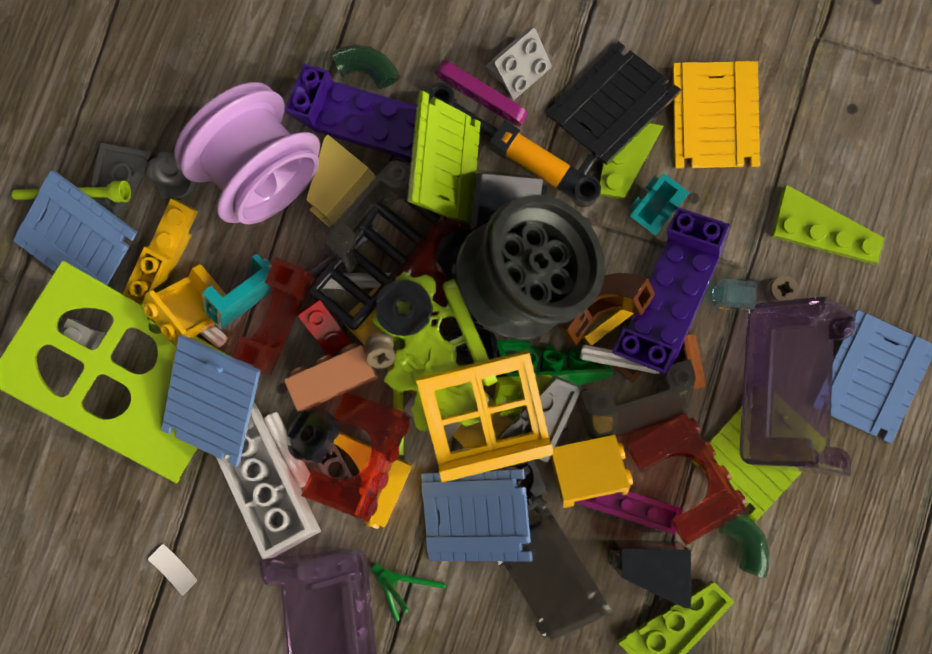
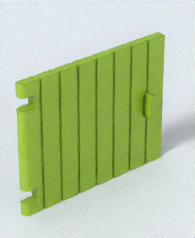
M420 91L417 102V119L415 122L408 202L469 225L471 224L474 203L475 172L477 169L481 122L476 119L471 120L469 115L435 97L431 98L430 103H428L429 94Z
M763 383L691 459V462L698 467L705 461L709 466L703 473L742 510L750 504L754 509L748 516L756 522L829 443L769 386Z

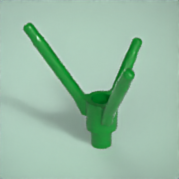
M379 563L371 569V572L377 577L376 581L381 585L395 621H399L400 617L394 599L404 613L409 611L395 589L399 581L438 588L446 587V584L442 582L406 576L396 572L392 573L388 568L384 569Z

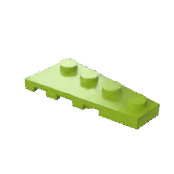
M711 580L691 593V609H685L677 604H673L618 639L617 642L629 654H687L730 608L734 601Z

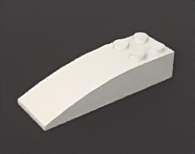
M253 402L239 465L236 467L230 464V456L227 454L224 459L217 458L262 559H268L280 555L318 534L321 530L301 488L298 486L271 435L255 402Z

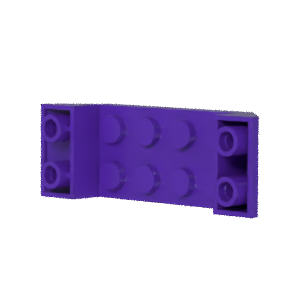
M303 63L285 107V113L315 132L324 135L328 134L334 138L412 161L417 106L333 82L328 70Z
M677 207L667 229L668 240L649 280L655 296L643 314L638 315L634 313L628 329L623 328L612 352L614 355L666 375L678 357L717 267L730 228L729 223Z

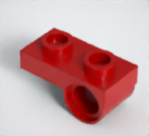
M321 300L314 301L297 313L300 320L327 355L331 354L333 356L352 343L335 320L333 314L326 309Z

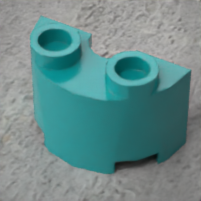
M665 173L660 178L655 175L645 187L649 192L643 200L637 197L628 209L632 212L630 217L655 236L690 193Z

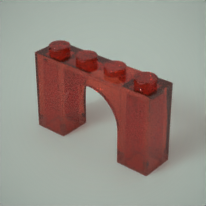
M275 257L265 284L272 288V298L266 316L252 337L241 336L232 358L241 360L261 370L260 374L272 375L295 322L297 313L313 280L312 275L299 266Z
M344 392L334 418L345 425L367 432L372 444L370 460L358 475L349 479H337L312 470L301 496L369 522L377 511L381 491L388 483V473L392 463L398 458L402 438L409 430L410 417L401 410Z
M686 413L634 441L627 448L641 473L667 458L676 456L689 458L703 469L707 478V492L703 501L671 520L685 546L748 511L745 506L748 504L746 498L739 489L735 491L730 483L732 479L730 473L724 465L719 466L714 458L716 456L714 448L708 441H703L699 435L701 429L693 417L689 419Z

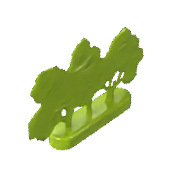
M402 272L400 276L396 277L395 281L408 280L423 286L431 297L433 313L437 311L438 314L431 316L428 325L421 332L409 336L393 335L387 332L379 324L376 313L373 322L384 333L405 340V347L395 352L394 367L388 371L384 382L399 392L413 390L417 393L411 408L415 426L420 431L430 432L416 378L462 367L456 363V347L464 343L467 344L474 363L486 361L489 358L461 297L455 279L443 284V290L449 302L445 308L433 301L436 283L432 277L422 275L413 278L406 272ZM401 301L398 303L400 307L399 315L403 313L408 315L411 312L409 301L407 303ZM455 317L462 336L452 341L444 340L439 332L442 319ZM437 319V324L431 326V321ZM496 375L482 379L486 386L498 382ZM470 382L434 390L441 418L478 409ZM479 416L459 421V423L467 427L480 422L481 419Z

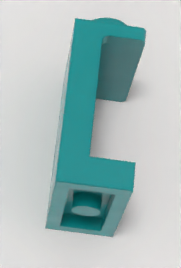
M258 254L253 255L251 258V277L223 298L212 286L202 292L203 311L220 330L224 329L272 292L274 268L266 258L261 259Z

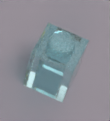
M723 279L717 282L712 292L715 308L744 312L754 310L757 282Z

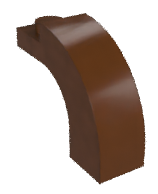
M631 273L604 275L602 288L595 301L581 315L568 322L561 323L559 328L566 340L577 346L591 324L606 312L625 310L642 315L655 296L654 290L647 277Z

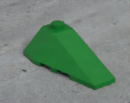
M497 340L498 353L496 358L528 350L535 376L551 375L553 377L555 375L578 385H583L611 377L613 374L610 365L582 360L580 358L581 350L572 349L569 352L554 350L555 346L549 344L542 348L531 346L530 341ZM515 370L499 374L496 377L519 376V371Z

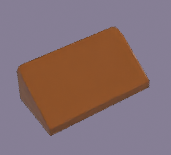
M688 334L681 347L679 356L685 387L687 390L705 387L706 382L696 334Z

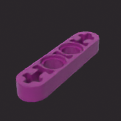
M442 60L435 70V74L442 81L515 126L520 127L528 116L527 111L523 107L446 60Z

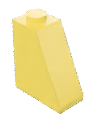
M327 134L319 154V166L312 179L306 200L312 206L310 211L320 220L325 217L332 222L372 174L365 164Z

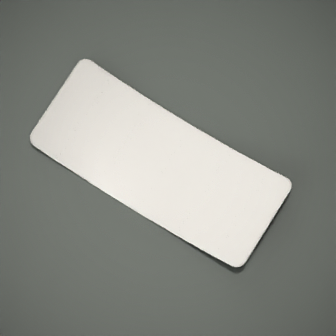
M164 544L148 558L172 583L181 596L197 582V579L190 570Z

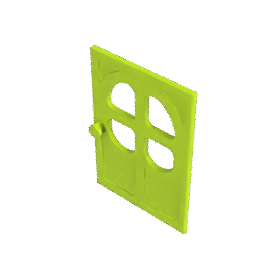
M62 260L0 358V390L176 484L179 482L180 476L197 450L196 447L176 438L177 430L173 429L170 435L161 430L177 347L163 336L160 327L145 314L141 304ZM96 308L109 312L113 316L114 321L98 348L89 349L58 330L60 317L70 310ZM129 328H137L148 334L157 345L158 357L156 364L146 373H133L111 359L114 349ZM197 336L192 337V339L230 356ZM45 345H52L84 364L82 374L67 396L55 394L41 377L37 365V355L39 350ZM100 374H105L122 383L129 389L131 394L129 408L123 414L111 419L100 418L84 408L82 403Z

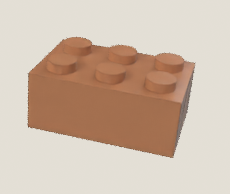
M354 343L341 349V355L335 357L330 354L315 361L317 365L314 367L306 368L302 366L290 372L291 377L284 379L297 411L309 410L311 407L318 406L381 378L377 368L372 367L367 362L366 347Z

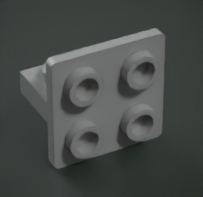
M532 26L485 66L489 75L504 84L512 99H516L552 67L538 33Z

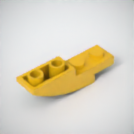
M170 199L150 245L144 247L123 295L142 304L148 291L153 290L157 293L161 290L192 236L189 231L198 210L177 199Z

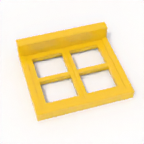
M528 350L416 378L442 482L554 455ZM518 370L525 398L488 407L481 379ZM471 382L478 409L441 418L434 390ZM526 405L532 432L496 441L490 414ZM480 416L486 443L450 452L443 425Z

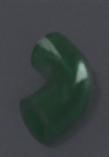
M353 44L330 52L342 77L354 72H364L372 78L378 89L387 88L400 79L398 70L389 58L370 46Z
M725 507L719 522V534L729 536L739 544L742 552L739 569L759 577H767L770 550L764 532L752 518L735 509Z

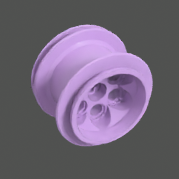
M245 83L233 87L211 100L188 122L175 146V160L188 180L193 182L213 181L222 191L218 203V215L223 221L228 223L255 224L277 214L306 189L319 166V139L316 135L308 132L290 134L281 124L285 110L283 98L263 83Z

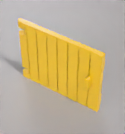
M758 61L673 63V86L676 85L681 89L680 94L673 100L674 167L684 168V159H691V168L743 167L744 158H750V167H760Z

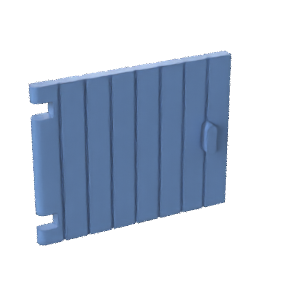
M53 170L45 178L34 203L21 223L13 241L53 271L57 270L63 260L108 285L130 247L123 241L124 238L127 237L130 240H134L137 231Z
M855 310L851 322L811 403V407L821 410L825 402L829 404L826 414L873 436H877L881 428L885 430L882 440L892 444L932 360V344L860 310Z
M181 335L178 337L175 362L173 364L161 430L170 435L172 430L175 429L177 430L176 438L221 460L227 454L230 456L229 463L237 467L240 463L261 370L212 349L197 340Z
M524 469L490 470L446 482L441 481L439 472L421 474L429 561H532V552L522 550V544L531 543L526 487H517L516 479L525 478Z

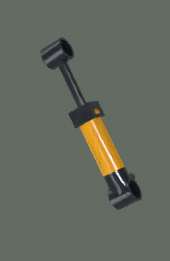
M444 82L436 83L430 88L428 92L429 100L433 97L445 96L448 98L446 102L448 105L469 115L471 120L476 119L481 122L480 131L492 138L490 141L491 151L504 159L508 157L536 176L542 177L544 181L571 197L574 203L580 207H589L596 202L601 192V184L595 177L588 175L597 161L595 155L588 154L577 170L521 135L520 129L506 120L497 129L456 103L457 100L455 99L453 88L449 84ZM580 187H589L593 195L590 197L583 196L580 193Z

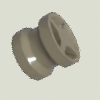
M780 276L772 279L765 287L766 298L771 303L778 305L794 300L799 291L797 282L790 276Z
M375 333L366 340L367 362L372 367L386 368L395 361L394 341L390 335Z

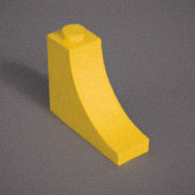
M339 432L333 444L339 446L350 455L356 463L363 480L364 500L359 516L364 518V523L370 527L379 529V526L385 528L413 464L343 432Z

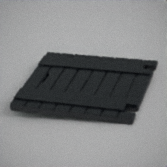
M619 41L546 111V115L605 165L614 159L681 92V89L676 85L668 91L665 86L669 80L631 50L625 55L621 54L625 45Z

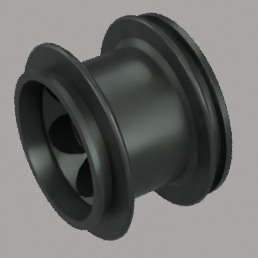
M540 194L527 195L502 206L488 223L477 227L466 237L459 250L456 262L458 288L471 314L491 332L512 340L538 338L549 332L556 324L568 322L581 315L597 298L605 275L602 247L589 222L568 203L552 196Z

